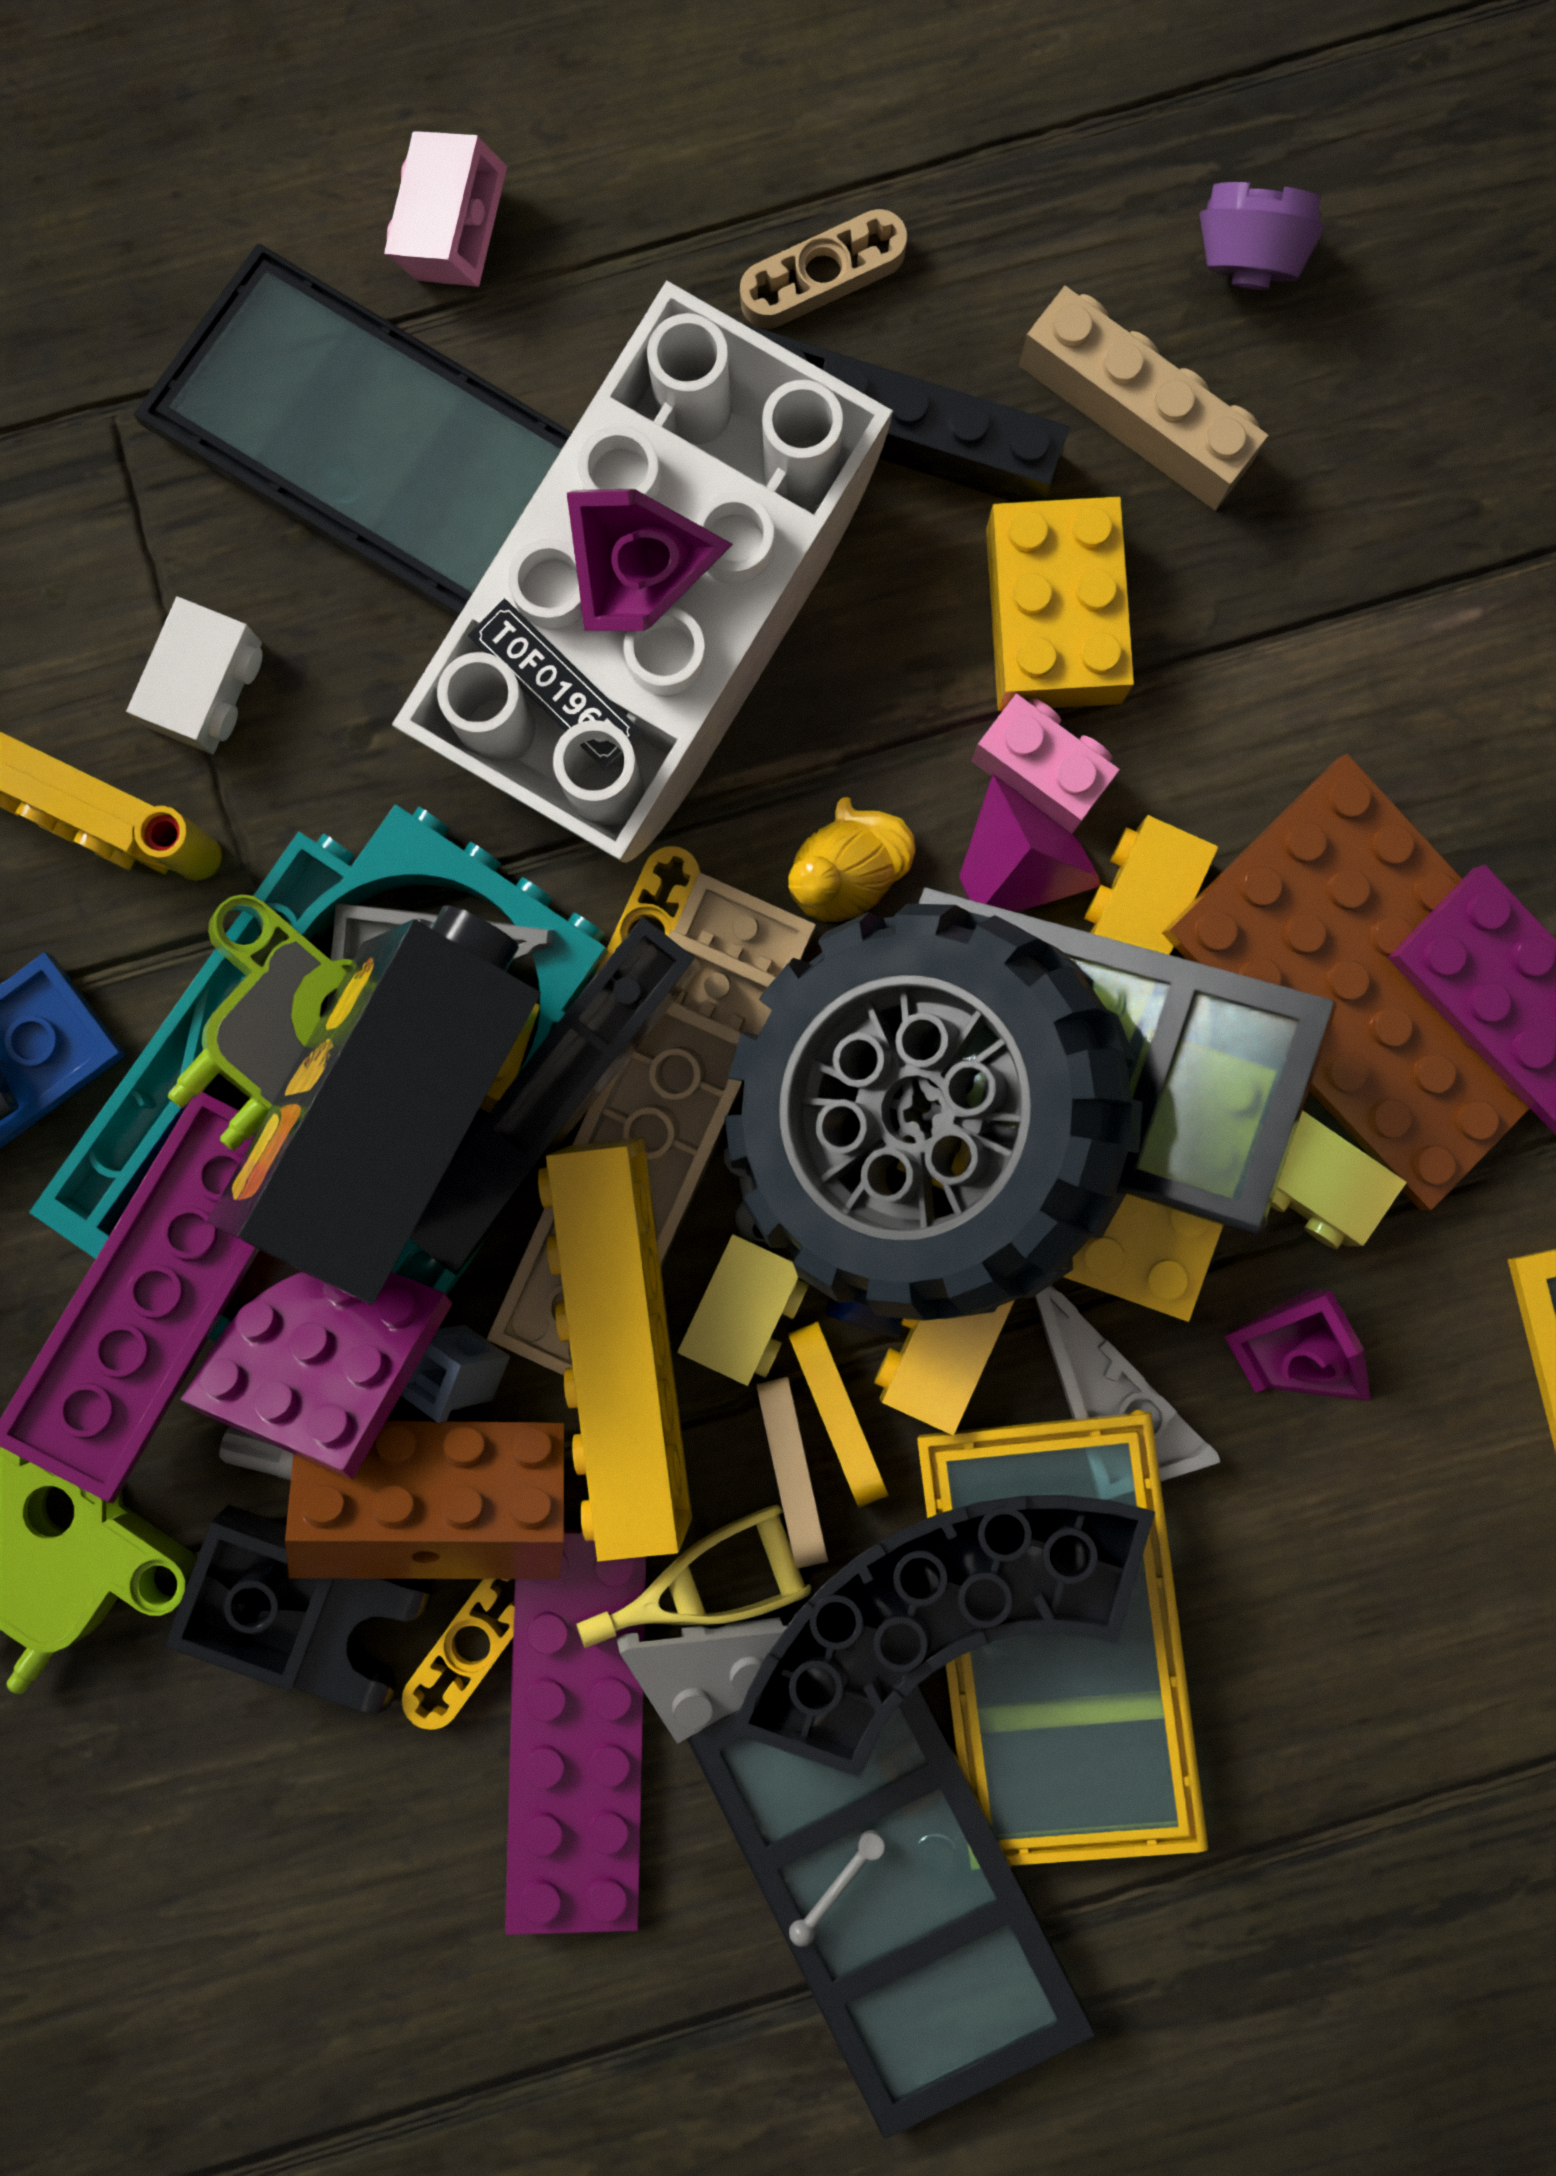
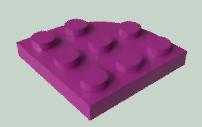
M304 1272L295 1274L268 1288L240 1309L212 1347L182 1396L181 1401L196 1412L353 1480L453 1303L444 1292L393 1272L388 1276L373 1305L325 1284Z

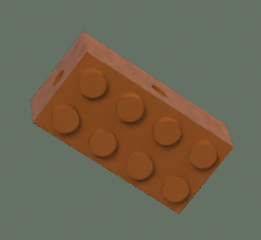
M386 1421L353 1480L293 1454L285 1537L289 1578H560L564 1543V1423Z

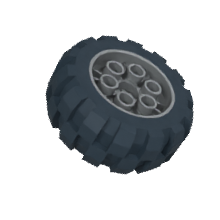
M906 904L894 917L882 919L867 912L825 932L818 941L822 950L820 955L809 963L792 958L762 993L759 1000L772 1011L759 1035L745 1031L741 1032L728 1079L744 1081L742 1115L725 1116L731 1168L747 1169L755 1188L754 1191L743 1197L746 1210L770 1248H787L796 1257L793 1265L798 1277L837 1302L854 1301L871 1307L876 1316L923 1321L992 1313L996 1311L998 1306L1018 1298H1033L1073 1270L1072 1257L1090 1238L1102 1239L1126 1196V1193L1118 1188L1127 1154L1128 1152L1139 1153L1142 1102L1132 1099L1128 1069L1136 1059L1118 1014L1106 1009L1092 989L1094 980L1059 948L996 915L987 917L969 912L954 904ZM900 1024L895 1041L891 1030ZM986 1024L999 1037V1040L973 1060H964L962 1057ZM937 1026L941 1034V1046L932 1058L925 1060L920 1050V1041L923 1034L929 1028ZM875 1049L878 1058L877 1066L869 1077L863 1079L860 1071L870 1053ZM983 1073L989 1083V1092L985 1101L973 1109L969 1105L966 1095L974 1087L975 1075ZM902 1086L903 1095L899 1099L894 1098V1095ZM854 1087L859 1088L856 1101H851ZM931 1102L940 1103L941 1113L932 1117V1125L925 1124L922 1114L931 1110ZM890 1108L897 1111V1120L900 1124L897 1132L891 1121ZM855 1112L860 1120V1132L852 1143L849 1117L850 1113ZM987 1120L1019 1123L1013 1149L982 1135V1133L988 1134L991 1124L987 1123ZM961 1140H964L970 1148L971 1161L967 1170L957 1176L953 1173L951 1167L955 1155L961 1148ZM896 1159H900L906 1169V1181L903 1188L896 1194H893L888 1188L886 1175L890 1164ZM865 1160L862 1170H860L858 1164ZM931 1178H935L942 1183L954 1214L935 1219Z

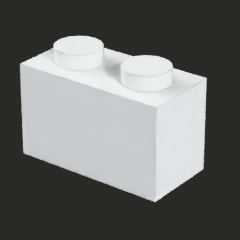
M176 596L126 712L145 728L214 755L219 741L227 740L235 727L238 716V709L235 704L244 684L252 683L258 674L262 662V650L260 649L262 641L247 624Z

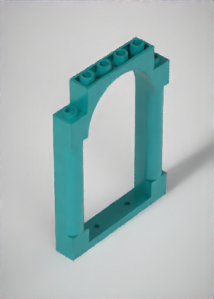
M395 804L352 866H349V863L355 855L323 833L316 843L298 831L253 896L266 903L309 942L314 935L321 939L334 924L335 907L337 904H359L385 891L416 885H434L467 892L496 907L515 925L555 930L553 946L531 953L539 978L541 992L540 1015L533 1045L520 1071L594 978L601 961L608 953L607 948L600 943L605 933L575 912L568 921L548 908L553 900L549 894L524 877L519 880L516 886L496 873L501 863L476 844L469 842L465 850L453 844L444 837L450 828L421 807H418L413 815ZM242 911L226 935L236 944H251L258 937L259 928L257 921L251 914ZM217 949L213 951L29 1211L30 1214L95 1259L187 1105L183 1108L178 1107L168 1098V1093L177 1084L179 1076L203 1051V1028L211 1014L246 977L242 971L219 953ZM408 1239L391 1272L442 1291L448 1296L486 1239L457 1275H454L411 1239ZM227 1306L209 1339L216 1343L224 1329L238 1312Z

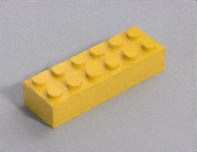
M645 1137L567 1146L546 1156L547 1168L539 1169L538 1185L542 1206L544 1208H552L556 1234L548 1235L547 1257L551 1274L561 1275L564 1301L556 1303L555 1318L559 1340L561 1342L569 1341L573 1366L572 1368H565L564 1391L568 1408H578L581 1434H574L572 1452L577 1475L586 1474L589 1500H583L581 1503L583 1536L585 1541H595L597 1562L675 1554L679 1552L692 1521V1512Z

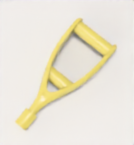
M779 1505L766 1507L715 1530L681 1554L641 1596L625 1608L611 1615L606 1611L576 1623L585 1649L615 1637V1631L629 1626L641 1624L709 1625L730 1623L771 1612L807 1597L811 1593V1585L804 1584L800 1570L796 1569L792 1548L779 1515L783 1513V1509ZM756 1525L781 1594L744 1607L722 1612L705 1613L688 1565L719 1542ZM667 1587H669L677 1612L662 1610L659 1607V1599Z

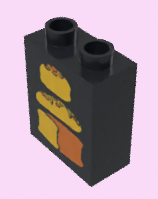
M448 905L443 906L434 923L420 918L412 919L363 942L207 1223L325 1284L373 1305L541 994L540 991L506 972L519 949L517 942L482 918Z

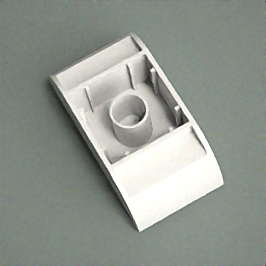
M666 280L392 723V726L619 861L627 863L633 860L660 833L697 781L825 570L873 474L889 430L893 410ZM590 489H636L731 542L733 545L651 628L645 631H584L566 492ZM505 598L625 714L641 732L630 742L619 728L610 723L597 720L578 723L565 732L521 689L513 671L503 660L494 655L484 653L467 635ZM593 739H602L615 744L622 752L603 769L580 744Z

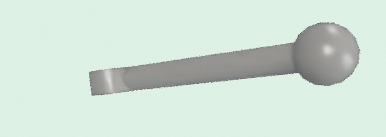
M868 1830L861 1835L858 1845L859 1851L806 1918L796 1920L791 1924L789 1936L794 1945L805 1947L813 1941L815 1937L814 1928L867 1861L876 1860L882 1856L885 1849V1840L880 1832Z

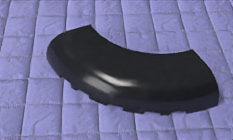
M1024 1495L977 1502L939 1513L894 1533L858 1555L842 1568L794 1615V1618L770 1652L767 1653L744 1698L732 1733L860 1778L868 1765L879 1735L900 1703L925 1678L957 1657L990 1642L1020 1635L1067 1634L1090 1637L1117 1644L1155 1511L1106 1499L1072 1495Z

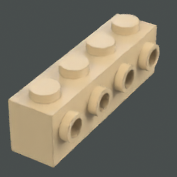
M1064 286L1026 335L1019 367L1215 511L1253 463L1268 437V434L1260 429L1258 421L1251 413L1239 406H1229L1209 391L1208 385L1198 374L1186 368L1178 369L1159 355L1157 347L1149 338L1139 332H1128L1109 318L1106 309L1091 296L1085 294L1078 295L1067 286Z

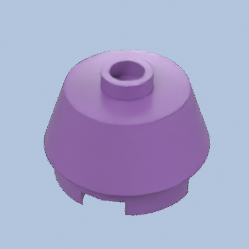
M1246 182L1214 184L1211 199L1207 203V209L1199 213L1207 269L1215 273L1233 276L1231 285L1246 289L1268 290L1270 281L1298 280L1326 228L1325 225L1320 223L1322 215L1319 211L1321 196L1309 191L1285 186L1283 192L1267 189H1249L1250 183Z

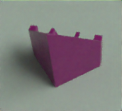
M590 489L566 492L584 631H645L651 628L733 545L731 542L636 489Z
M992 773L959 875L960 883L967 899L1008 911L1019 912L1100 887L1099 876L1079 839Z
M1308 1289L1224 1336L1255 1393L1264 1389H1274L1371 1401L1364 1348L1332 1291Z

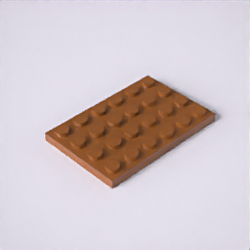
M1348 754L1337 758L1162 934L1186 960L1331 999L1336 1002L1337 1008L1309 1092L1372 1159L1407 1182L1402 1191L1420 1210L1431 1211L1530 1108L1388 959L1389 955L1459 884L1462 878ZM1226 1002L1284 1064L1298 1022Z

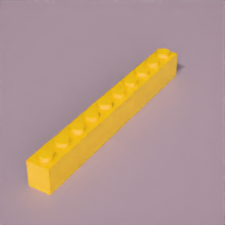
M1149 815L1142 821L1136 831L1126 827L1110 860L1111 863L1120 866L1110 888L1100 884L1085 914L1084 919L1094 923L1090 933L1170 955L1174 946L1162 932L1195 900L1218 846ZM1070 958L1094 980L1092 989L1106 1009L1118 1014L1130 1044L1157 982ZM1002 1121L1001 1124L1015 1130L1019 1128V1123ZM1015 1300L998 1306L996 1311L992 1313L926 1321L903 1318L901 1325L910 1328L900 1352L889 1348L874 1381L875 1384L884 1388L879 1397L881 1402L954 1436Z

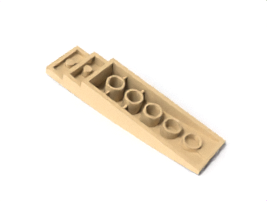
M702 873L698 875L675 930H671L668 936L695 957L701 968L588 1109L573 1145L645 1137L661 1268L726 1128L725 1116L732 1115L744 1088V1081L728 1079L741 1032L760 1034L772 1011L759 1000L760 996L792 958L802 960L817 926L812 922ZM544 1208L486 1340L564 1375L565 1368H572L573 1366L569 1341L561 1342L557 1333L555 1308L557 1302L564 1301L561 1275H552L549 1268L548 1235L556 1234L553 1209Z

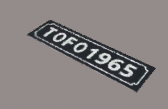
M505 598L467 635L484 653L494 655L503 660L513 671L521 689L565 732L578 723L592 720L604 721L616 726L627 736L630 742L641 732L625 714ZM593 739L580 744L603 769L622 752L615 744L602 739Z

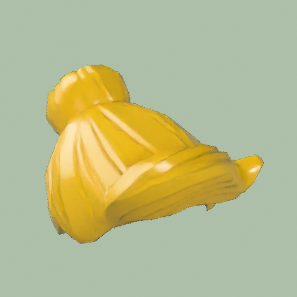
M841 798L837 802L835 821L819 829L817 833H813L797 851L793 860V867L788 875L790 896L805 915L824 923L841 922L863 915L873 906L877 905L893 883L910 870L916 851L913 833L902 818L881 811H858L852 807L851 798Z

